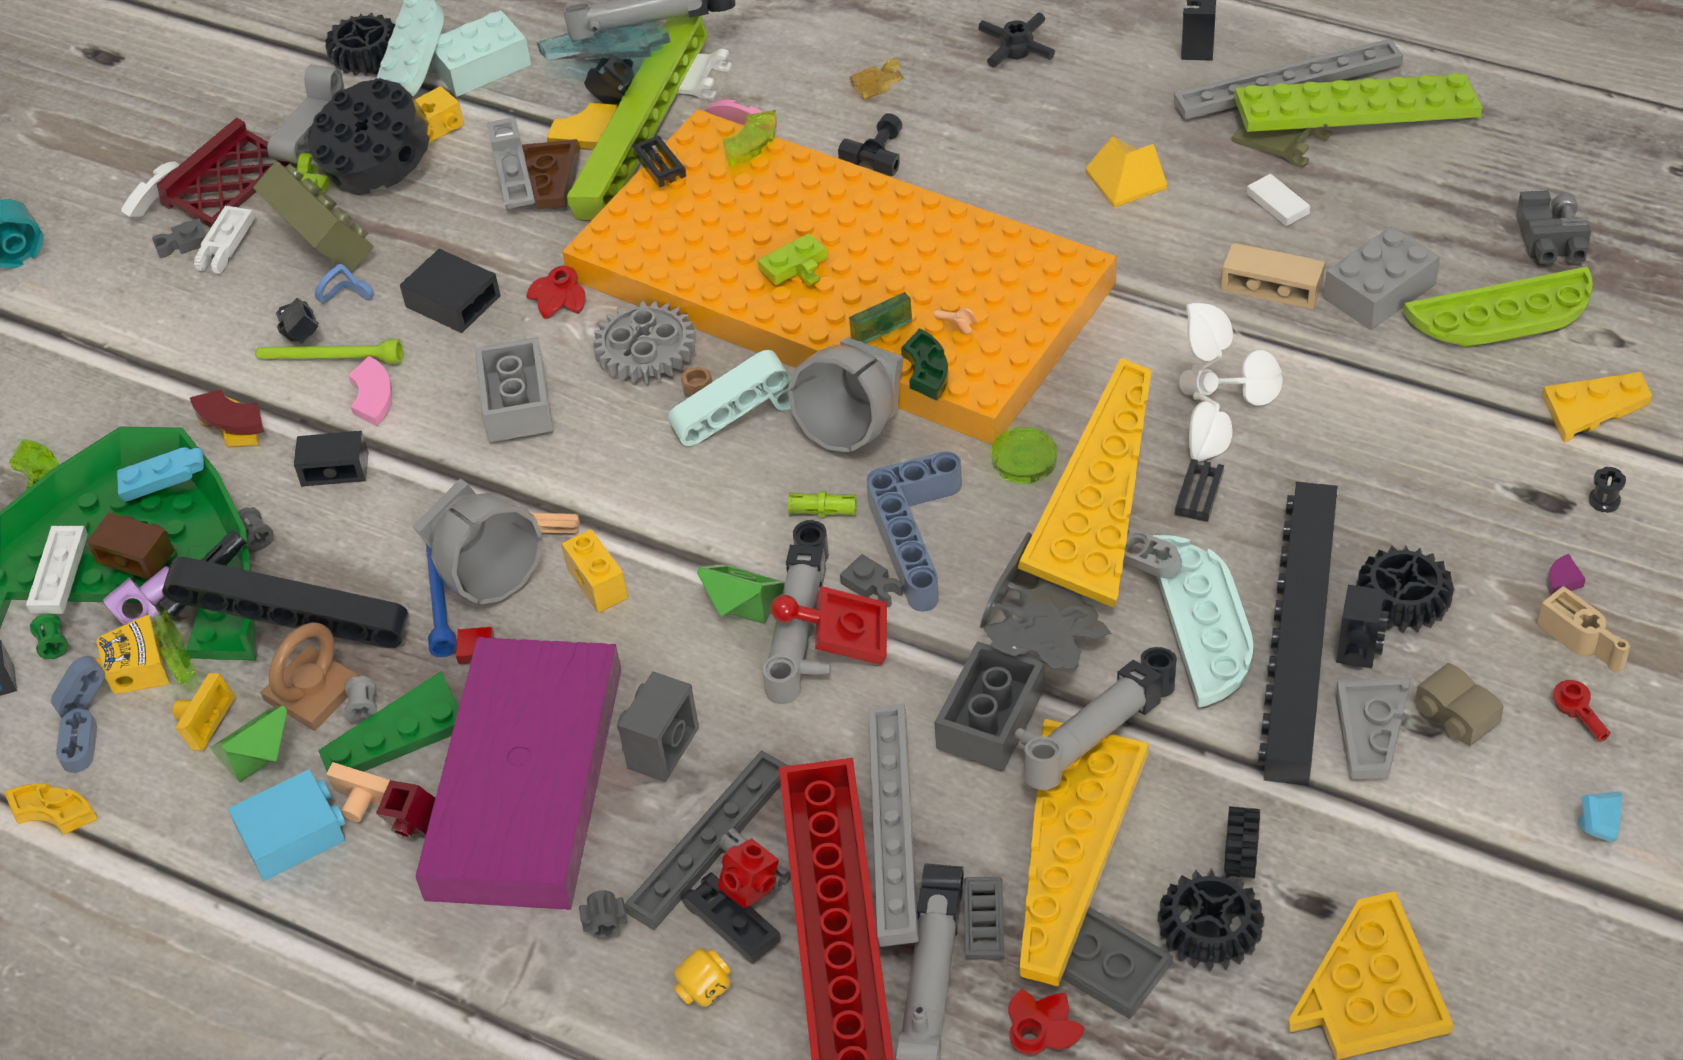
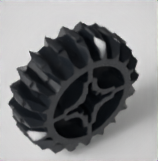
M360 13L357 17L350 15V19L340 20V25H333L332 30L327 32L325 47L328 59L337 69L343 70L344 74L352 72L355 76L358 73L366 75L370 71L377 73V69L381 67V61L386 53L395 24L392 23L390 18H384L382 14L374 16L373 13L367 16H363Z
M1391 545L1388 553L1379 549L1375 557L1368 556L1365 565H1362L1358 572V580L1356 581V586L1385 590L1382 610L1389 611L1387 620L1388 630L1393 626H1399L1403 633L1407 627H1412L1418 632L1422 628V624L1431 628L1435 620L1442 621L1445 612H1448V609L1451 607L1454 593L1451 571L1445 570L1444 561L1435 562L1434 553L1426 556L1423 555L1421 547L1417 551H1409L1407 545L1402 550H1397Z
M1211 868L1207 876H1201L1195 870L1191 880L1181 875L1178 885L1170 884L1167 889V895H1163L1160 900L1157 922L1160 925L1159 934L1161 939H1166L1168 951L1177 950L1179 962L1189 957L1191 958L1193 968L1200 962L1206 963L1208 970L1211 971L1214 963H1220L1226 970L1230 966V959L1241 964L1244 960V954L1252 956V953L1255 951V945L1259 944L1262 938L1261 929L1264 927V916L1261 913L1262 904L1260 900L1255 899L1253 888L1244 889L1242 878L1232 882L1230 881L1228 871L1222 877L1215 876ZM1189 907L1192 910V914L1189 915V920L1183 923L1180 915ZM1238 916L1242 924L1237 930L1232 932L1230 924H1232V919Z

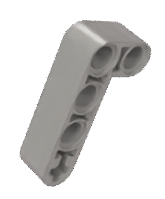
M313 64L307 67L304 77L307 98L270 137L267 149L271 159L297 163L301 153H311L309 138L314 117L332 100V96L337 91L345 90L340 69Z

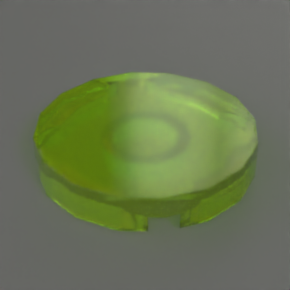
M1017 427L1005 431L996 438L992 445V466L1006 480L1015 483H1033L1039 481V477L1045 474L1047 477L1053 472L1057 464V445L1053 438L1042 430L1032 427Z

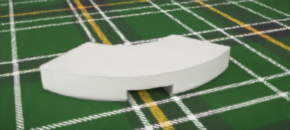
M172 161L153 170V174H155L153 178L146 184L140 182L124 203L121 211L129 217L143 216L149 206L159 197L157 183L180 164Z

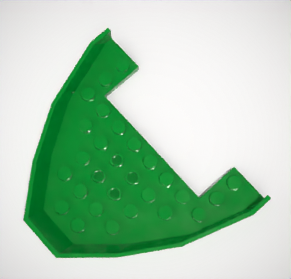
M120 426L53 468L0 511V628L11 600H28L51 526H84L88 533V540L108 512L120 516L127 515L136 521L149 525L157 524L167 531L175 550L163 568L165 566L169 568L172 560L177 557L202 560L221 542L231 529L247 542L246 528L222 478L204 454L203 470L193 473L191 479L124 502L119 497L117 470L185 447L190 450L199 448L183 428ZM85 543L68 601L103 602L107 595L129 577L139 587L148 579L96 563L87 543ZM248 545L227 566L251 571ZM130 598L125 603L141 602L138 599ZM199 608L186 647L189 659L256 661L255 620Z

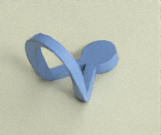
M338 264L321 279L315 290V298L322 303L331 299L343 287L356 290L366 300H369L374 295V290L367 282L363 280L358 282L342 264ZM343 273L350 281L339 282L328 294L323 296L328 283L338 274Z

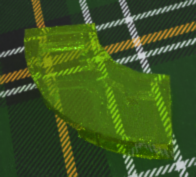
M776 110L746 115V124L743 129L736 135L723 139L724 151L729 167L753 159L762 153L761 149L768 142L773 141L777 132Z
M26 439L21 440L9 462L13 470L22 472L28 477L25 490L29 489L53 468L60 465L47 447Z
M163 611L153 619L154 635L159 637L164 647L161 648V652L178 683L182 685L192 679L197 674V671L186 653L184 638L167 612Z

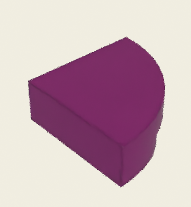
M1569 554L1557 559L1550 569L1548 590L1551 595L1562 586L1570 591L1584 587L1586 579Z

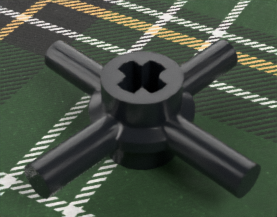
M1036 13L1027 23L1018 20L1010 21L1004 25V28L982 20L978 30L998 38L1001 46L987 59L988 65L995 68L1006 57L1022 59L1029 52L1051 60L1055 55V49L1034 41L1032 34L1045 22L1044 15Z

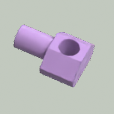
M165 566L140 587L129 577L107 595L103 602L123 625L146 615H150L154 625L164 617L156 605L165 598L162 588L169 568ZM135 598L141 602L143 611L139 617H130L126 614L124 605L128 599Z

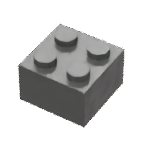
M652 671L647 681L639 685L633 703L628 710H624L621 713L617 723L627 769L663 782L668 780L699 729L691 684Z

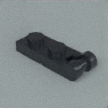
M710 872L701 879L700 886L695 890L689 889L681 896V900L690 912L696 913L751 964H754L781 941L780 932L751 906L744 909L717 887L719 878ZM710 896L715 897L709 903L706 901Z

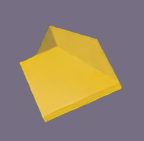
M1112 136L1085 168V173L1113 208L1167 189V182L1154 144L1137 149Z

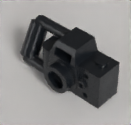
M298 297L292 303L279 307V310L276 312L279 321L277 325L278 332L291 342L298 341L302 344L316 331L319 323L316 321L313 314L314 311L309 307L308 303L300 300Z

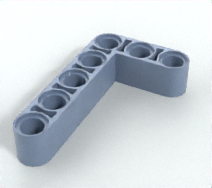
M948 451L877 468L871 471L866 478L869 507L898 579L903 585V591L908 604L914 610L921 612L932 610L938 604V577L909 507L952 496L961 490V459L957 454Z

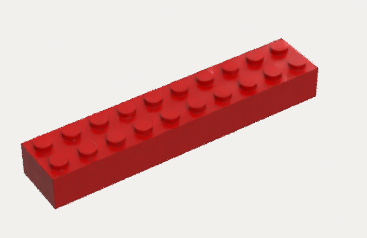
M853 758L779 767L811 1060H894Z

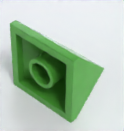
M725 564L701 566L697 572L720 617L736 615L763 624L766 623L771 614L773 600L782 595L785 585L783 581Z
M284 705L269 708L210 747L215 756L238 782H241L269 762L277 761L287 715Z

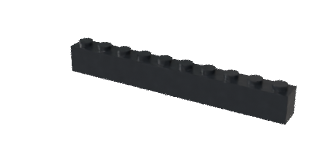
M1296 481L1295 495H1287L1285 515L1292 516V521L1285 520L1283 541H1289V547L1282 546L1280 567L1287 569L1286 574L1279 573L1277 594H1283L1284 596L1283 601L1276 600L1274 621L1281 622L1280 628L1273 627L1271 649H1277L1278 652L1277 656L1269 657L1267 677L1275 679L1274 685L1266 684L1264 706L1271 707V714L1263 713L1261 735L1268 736V744L1260 743L1258 765L1265 766L1264 781L1309 786L1338 488L1336 485Z

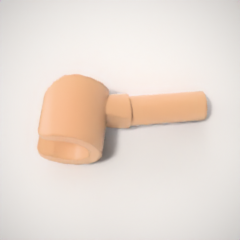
M963 308L957 313L935 310L934 312L936 318L956 322L963 334H968L972 331L969 326L970 324L978 323V320L969 308Z

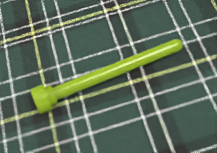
M386 339L385 342H380L379 345L258 347L255 350V356L258 359L367 358L370 356L372 358H379L381 361H385L386 364H401L403 344L400 339Z

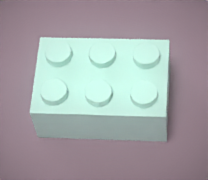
M501 10L490 13L471 23H466L447 33L440 34L431 59L432 69L456 97L531 65L526 38Z

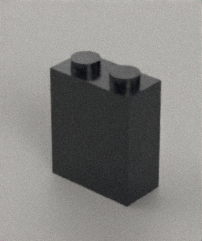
M440 248L400 284L406 308L460 333H463L501 296L495 273Z

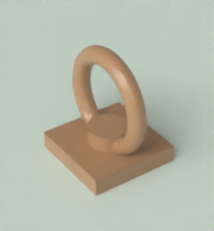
M307 623L292 631L280 644L270 665L269 684L260 693L263 701L273 707L284 705L288 716L315 731L348 698L345 692L346 681L360 675L332 659L334 639L331 631L325 625ZM310 637H317L319 639L320 652L307 646L285 668L290 655L300 643Z

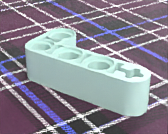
M763 350L675 406L668 415L669 423L683 445L694 446L768 398L780 411L791 409L788 394L790 388L788 386L792 378L775 352Z

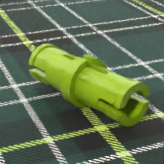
M827 491L811 494L789 492V514H818V517L821 518L834 514L856 516L857 494H827Z

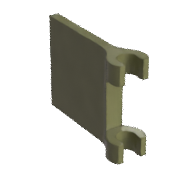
M1243 123L1231 139L1234 143L1282 156L1292 165L1304 168L1309 162V158L1301 156L1309 149V146L1303 143L1304 140L1311 133L1315 138L1327 141L1332 135V131L1325 130L1324 128H1327L1328 125L1324 124V127L1247 132Z

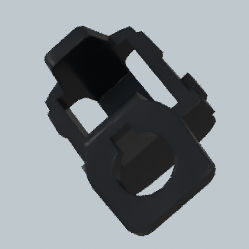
M621 54L618 57L613 56L610 59L602 58L596 68H591L588 71L587 79L584 81L585 87L603 104H618L621 102L634 77L633 69H631L633 61L625 54ZM602 67H604L605 70L603 74L599 73V70ZM620 84L623 86L621 90L618 89Z

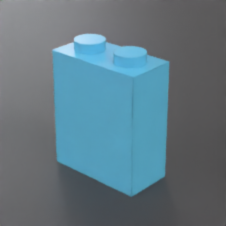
M310 769L228 808L236 829L263 881L345 841L340 828L346 825L344 817L337 804L330 807L327 801L332 799L324 780L321 779L316 782Z

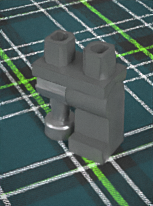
M1549 190L1520 192L1516 217L1525 244L1528 247L1529 258H1537L1540 264H1552L1557 260V256H1568L1569 260L1573 263L1584 262L1587 257L1591 228L1590 225H1587L1586 218L1575 216L1578 210L1575 196L1569 193L1560 194L1552 200L1550 208L1551 197Z

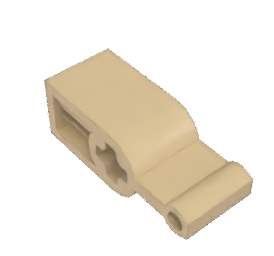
M1564 586L1542 602L1537 622L1538 627L1578 655L1597 656L1608 664L1609 669L1615 673H1620L1625 669L1631 646L1627 640L1619 639L1605 629L1607 621L1601 612Z

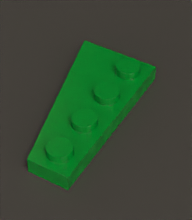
M440 671L319 749L320 757L326 771L329 770L332 762L362 772L452 736L459 707L442 671Z

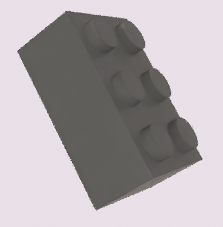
M977 641L934 722L936 748L1004 771L1019 741L1015 738V732L1019 728L1025 729L1045 689V662L1023 655L1012 656L992 648L991 645Z

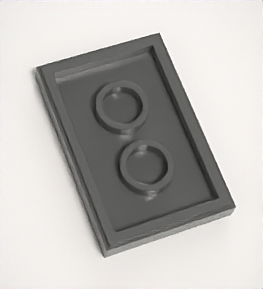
M1089 907L1062 979L1126 1018L1131 1019L1173 964L1174 956Z

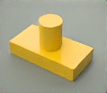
M208 673L192 700L178 699L173 705V716L176 720H179L175 729L191 750L203 751L236 698L234 692L219 673Z

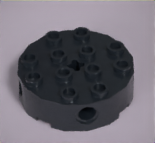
M377 78L375 80L362 81L345 90L337 91L332 96V100L314 117L309 138L312 158L325 175L341 191L361 195L369 194L371 189H377L383 185L389 188L399 183L417 167L428 148L429 137L427 131L429 123L426 114L414 97L401 84Z

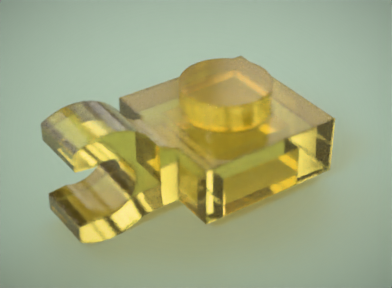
M891 58L884 63L880 70L876 66L864 69L850 76L851 86L863 100L888 91L889 83H896L903 79V75L898 71V68L902 67L897 58Z

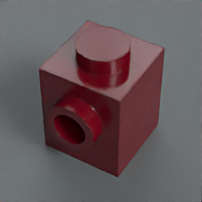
M390 780L376 814L391 824V831L406 838H412L413 834L426 836L435 797L419 785Z

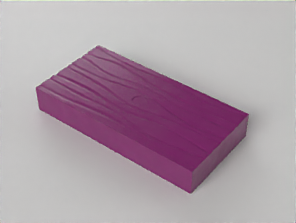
M477 637L415 875L424 901L571 910L622 670L616 644Z

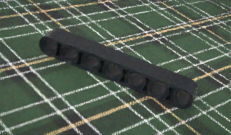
M177 557L172 560L162 588L165 598L178 604L295 629L307 623H320L331 631L333 637L383 648H396L401 645L409 617L408 610L395 602L188 557Z

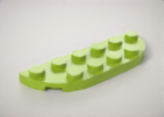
M1587 266L1404 303L1403 313L1416 329L1438 340L1459 344L1463 347L1488 344L1566 327L1577 320L1586 310L1592 293L1593 281Z

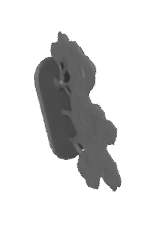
M1028 532L998 580L985 608L980 628H984L987 636L992 640V648L1017 656L1035 650L1040 659L1051 668H1075L1078 665L1081 650L1077 647L1073 636L1079 635L1094 640L1112 633L1103 622L1098 621L1099 615L1095 608L1082 602L1081 594L1038 576V584L1032 589H1027L1014 583L1020 572V569H1018L1019 561L1032 537V534ZM1010 588L1020 593V606L1002 604ZM998 609L1004 613L1006 619L1002 622L989 624ZM1012 614L1022 618V621L1014 620Z

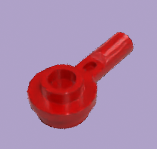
M1565 680L1555 686L1553 700L1558 710L1567 714L1570 718L1577 717L1599 742L1606 740L1610 736L1611 732L1589 707L1591 693L1583 683L1576 680Z

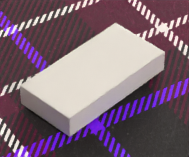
M1272 174L1247 186L1246 194L1285 226L1310 214V205Z

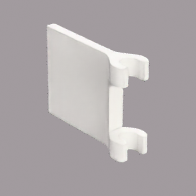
M718 49L711 54L698 53L677 94H691L701 99L714 100L717 91L708 90L711 89L714 83V79L708 78V75L712 68L719 71H729L732 63L722 61L726 60L729 51Z

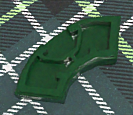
M919 328L901 347V355L910 361L914 368V373L909 380L910 389L937 401L943 394L948 382V363L941 344L932 335Z

